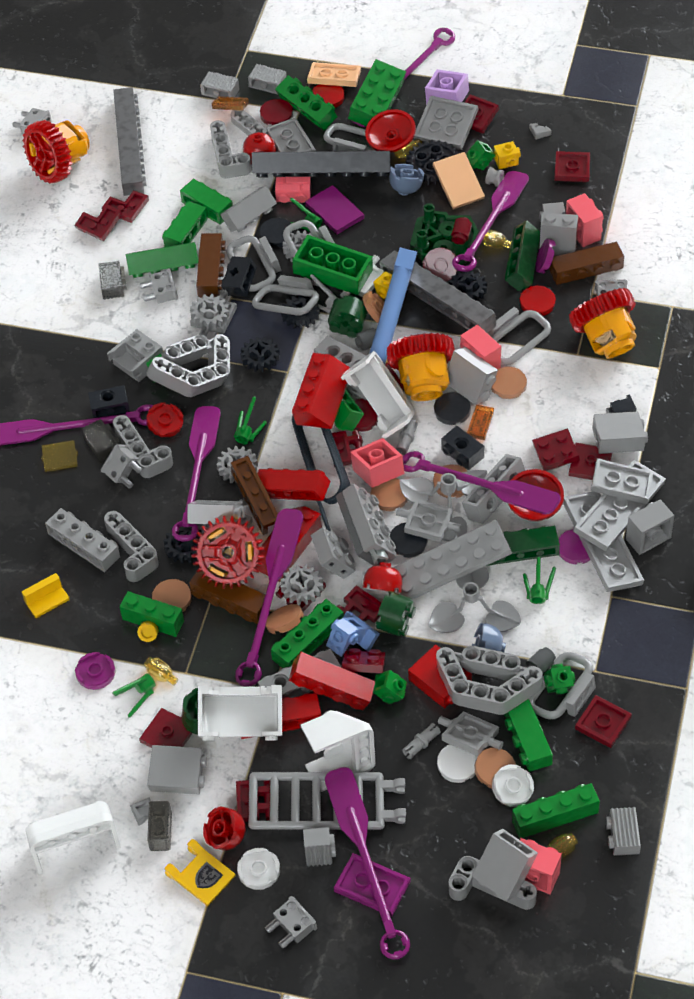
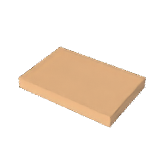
M313 62L307 77V84L356 87L361 73V66Z
M465 152L433 162L434 170L452 209L484 199L485 195Z

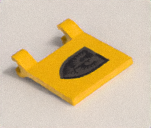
M191 839L187 843V849L196 857L181 873L174 865L169 863L164 868L165 875L175 880L208 907L236 874L203 849L196 840Z

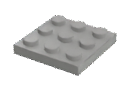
M430 96L417 126L414 140L423 142L426 140L428 143L431 140L434 143L440 140L441 144L446 141L447 146L452 144V148L462 150L479 110L478 105Z

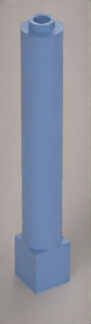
M401 247L399 248L394 271L370 349V353L376 352L384 364H386L387 360L386 350L389 344L392 343L417 255L416 251Z

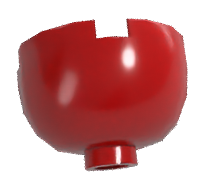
M257 132L245 139L242 151L250 156L252 165V152H276L274 140L268 134Z
M380 562L379 566H372L366 571L362 588H367V584H369L370 589L394 592V589L397 588L398 593L402 592L401 573L397 569L392 568L391 563Z
M222 806L214 808L207 815L209 817L207 824L204 823L203 836L206 843L219 850H230L238 846L243 840L246 831L242 816L237 811Z

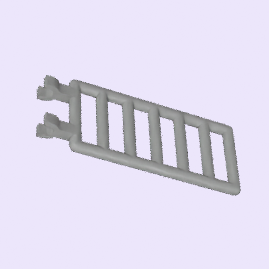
M252 772L249 776V828L303 830L329 827V830H341L334 808V821H321V781H325V775L328 772ZM353 772L362 801L363 781H375L376 821L368 822V830H381L385 826L384 822L405 824L406 808L384 810V792L404 794L405 778L384 780V776L380 772ZM258 781H270V821H257ZM279 781H291V821H278ZM300 781H312V821H300Z

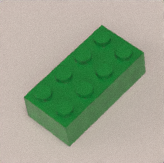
M375 59L350 107L348 119L367 127L369 121L374 116L383 111L390 110L404 83L406 71Z
M311 235L306 236L292 259L294 274L311 280L313 279L310 275L313 274L321 283L355 295H359L373 271V256Z

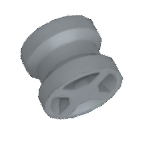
M490 167L485 183L489 185L494 184L498 187L504 178V171H496Z

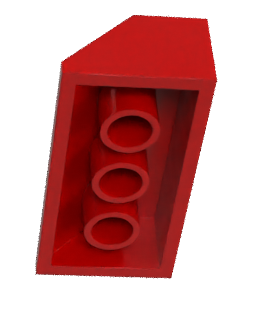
M312 354L292 409L296 425L332 429L348 384L345 379L342 380L341 376L350 368L331 354Z
M306 506L292 508L302 512L303 522L293 560L285 573L289 571V568L294 565L312 541L311 535L322 528L321 513ZM273 531L261 545V547H264V550L259 551V554H263L264 558H259L258 561L263 564L262 566L256 565L259 572L267 576L266 555Z

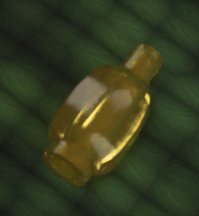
M420 139L412 140L406 147L394 152V155L397 158H406L409 155V150L413 151V146L418 147V143L422 144V141Z
M489 229L482 240L484 245L492 248L511 247V241L506 240L504 234Z
M152 657L146 660L144 667L147 668V673L160 682L168 681L172 685L178 682V678L172 675L171 668L164 661Z
M563 833L549 842L547 847H552L559 853H562V858L575 849L578 841L572 833Z

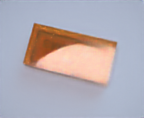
M218 96L212 102V109L244 110L249 104L248 98Z
M476 404L467 433L475 439L485 440L494 414V408Z

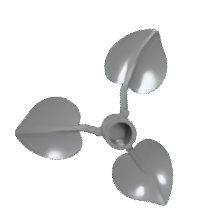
M472 470L462 473L484 479L487 475V470ZM451 473L443 474L441 482L438 481L435 488L427 478L400 479L401 492L408 501L415 503L416 499L428 502L429 496H433L440 488L441 492L448 496L449 508H452L451 495L455 490H461L465 496H468L477 486L458 480ZM451 517L450 522L461 524L460 532L448 529L443 536V540L451 541L466 534V521L462 517Z
M484 566L456 579L458 586L463 589L464 594L460 607L457 609V606L452 602L438 604L432 612L428 625L431 629L441 633L457 631L465 622V618L460 612L463 610L466 601L468 603L480 601L486 611L490 612L486 616V623L495 626L500 632H505L519 626L521 619L518 611L510 603L496 601L493 603L492 609H490L483 600V597L480 596L479 588L484 587L489 579L488 570Z

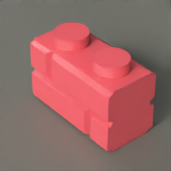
M276 177V202H292L290 198H294L299 203H304L310 199L311 177Z

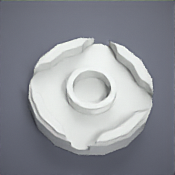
M450 744L439 753L437 767L444 779L450 782L462 783L475 776L474 764L478 756Z
M506 765L501 767L494 775L492 790L495 797L502 804L516 807L520 804H525L530 799L534 791V781L530 773L522 769L521 766Z
M265 848L251 849L244 853L238 862V876L241 882L248 888L254 890L268 888L277 881L280 875L279 860L274 853L272 854Z

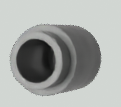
M371 328L357 333V338H355L357 348H361L362 351L371 348L376 329Z
M544 647L526 661L527 668L530 666L538 667L543 674L554 664L556 656L552 650Z

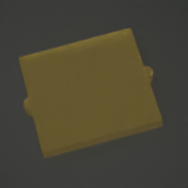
M74 440L42 445L43 456L41 459L44 461L45 472L78 466V452L75 449Z

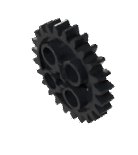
M425 140L424 145L418 143V147L413 146V151L409 150V155L406 156V164L413 165V169L416 170L418 168L422 169L424 172L423 182L427 181V185L430 182L436 185L439 178L434 170L433 162L459 154L460 152H457V148L452 149V144L447 146L446 141L441 144L440 140L436 143L433 140L430 143Z

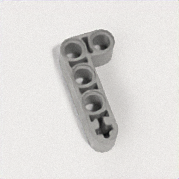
M220 120L213 121L210 124L211 138L220 176L222 178H234L248 175L251 172L250 156L247 153L232 154L225 123Z
M119 415L114 418L115 435L121 445H127V448L139 458L136 463L142 468L140 472L142 477L151 478L173 466L172 452L168 446H159L149 450L127 416Z
M108 512L104 517L108 534L130 555L124 561L126 578L130 582H138L158 567L159 562L156 549L119 512Z
M464 856L459 860L449 878V895L453 900L461 901L465 899L472 886L497 897L492 890L481 886L472 877L480 860L471 856ZM464 868H471L472 870H471V871H464L463 869H464ZM524 880L517 896L506 902L525 910L531 909L536 904V887ZM460 885L463 888L455 889L454 886Z

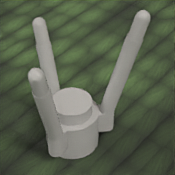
M311 274L310 277L329 296L325 302L327 307L319 304L318 306L321 310L330 314L333 301L337 297Z

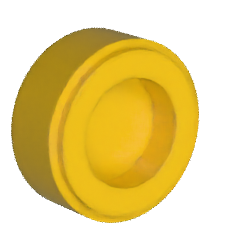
M151 621L143 622L137 631L139 638L144 642L153 641L158 635L157 625Z

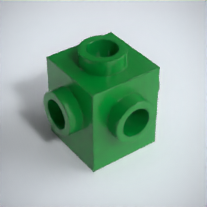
M477 140L466 153V156L472 168L484 170L496 154L488 144Z
M555 664L544 673V683L548 693H568V689L574 686L575 674L571 671L570 666L563 667V664Z
M391 670L376 675L373 693L384 702L391 704L404 698L407 681Z

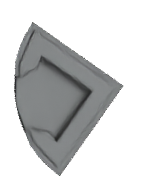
M537 123L529 125V129L535 139L550 136L552 133L551 129L547 126H539Z
M150 797L130 805L138 826L143 824L149 818L152 811Z

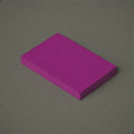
M333 185L305 201L306 206L316 216L320 217L336 234L364 219V214Z
M352 853L334 886V892L379 911L362 858ZM372 861L389 915L392 917L411 882V878Z

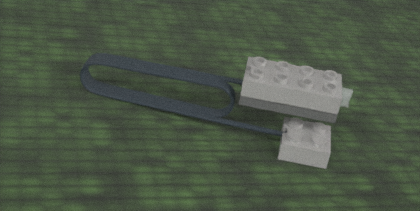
M292 415V425L306 469L314 471L316 468L303 426L296 425ZM321 428L340 479L337 493L330 498H324V502L339 504L358 557L373 566H379L380 562H391L397 558L396 546L389 536L390 530L383 520L385 517L379 509L377 497L367 493L363 487L360 488L354 483L350 484L331 430ZM317 501L326 529L324 527L320 528L311 535L320 564L345 579L356 571L353 564L354 559L348 550L349 544L344 538L338 537L331 531L322 503Z

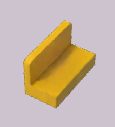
M56 573L21 591L25 604L35 618L69 601V596L62 588L60 578Z

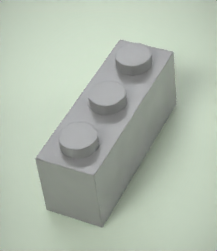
M263 186L220 215L230 232L236 230L240 232L247 228V223H254L259 220V215L262 213L265 215L272 211V206L277 204L268 187Z

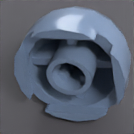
M396 164L394 168H390L389 180L391 186L400 195L416 192L423 183L424 172L422 169H413L414 166L410 164Z
M480 623L474 635L476 637L475 644L472 643V646L504 652L506 643L503 642L500 630L493 625Z

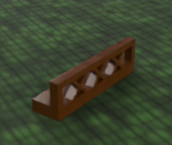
M245 456L231 462V474L262 535L268 534V527L275 524L278 513L249 456Z

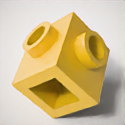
M513 141L494 146V153L496 154L494 160L499 169L519 164V157H521L520 149L515 146Z
M384 272L373 281L376 293L382 299L386 298L392 274Z

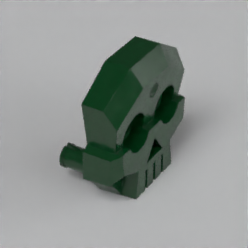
M425 204L423 208L424 216L416 220L410 242V250L417 252V256L422 264L427 253L435 248L449 249L456 256L465 254L478 235V229L471 216L448 215L447 212L434 211L435 207L433 204ZM460 217H466L472 223L469 238L465 244H456L452 241L451 237L455 220ZM460 260L458 264L463 265L467 261Z

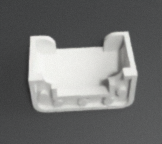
M282 685L267 686V688L265 686H215V688L198 686V737H202V741H215V737H265L267 741L278 740V736H282Z

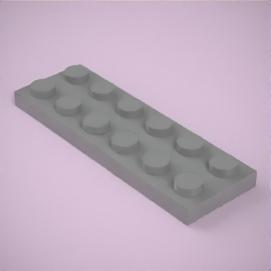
M633 460L628 465L631 467L652 471L651 469L647 468L646 466L642 465L636 460ZM652 471L653 478L649 501L666 481V478ZM603 494L577 523L573 532L606 552L627 528L628 516L634 511L643 509L647 504Z
M592 491L564 497L563 505L574 527L601 497L600 493ZM621 535L606 552L579 536L606 592L643 585L644 579Z
M496 519L392 568L397 569L402 576V592L400 595L415 599L512 554Z

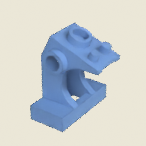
M346 611L342 619H336L332 623V631L326 646L340 657L343 656L350 644L354 645L357 643L368 651L371 650L380 633L352 612Z

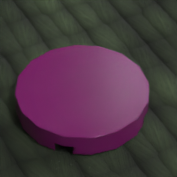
M547 238L541 245L536 260V272L544 274L546 273L545 270L549 269L554 257L552 247L556 246L554 240Z
M574 529L560 535L559 556L565 562L584 564L590 561L579 535L573 532Z
M100 652L86 654L80 658L75 667V674L79 684L92 690L101 689L109 685L114 679L116 672L114 662L110 656L100 654Z

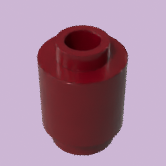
M460 217L455 220L451 233L454 243L462 245L468 240L472 228V223L468 218Z

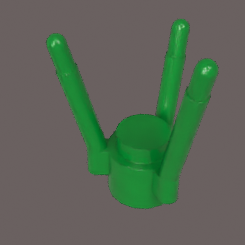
M290 198L296 206L307 214L304 220L312 222L318 230L322 224V219L311 213L294 198ZM301 227L302 229H305L308 232H310V230L307 227Z
M255 396L252 397L243 425L244 412L240 411L234 438L241 444H248L249 441L253 442L256 435L267 424V421H264L253 434L252 428L247 425L256 400Z
M537 557L536 584H533L530 588L526 573L523 574L527 599H530V602L533 604H542L545 600L549 599V591L556 571L554 566L545 589L540 584V557Z
M146 673L139 679L113 691L112 694L117 696L134 687L140 694L145 693L128 714L130 718L144 701L154 693L152 688L156 684L153 678Z

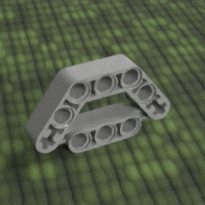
M218 334L210 340L203 335H195L168 345L161 357H155L152 360L146 374L152 381L186 397H193L221 386L230 372V341L223 334ZM208 353L207 367L194 372L181 367V365L197 360Z
M468 646L464 648L462 653L454 652L448 647H443L436 653L439 674L451 700L458 706L503 715L538 693L543 686L541 669L535 666L528 668L520 666L519 657L513 654L476 646ZM462 668L470 673L507 681L499 687L467 680Z

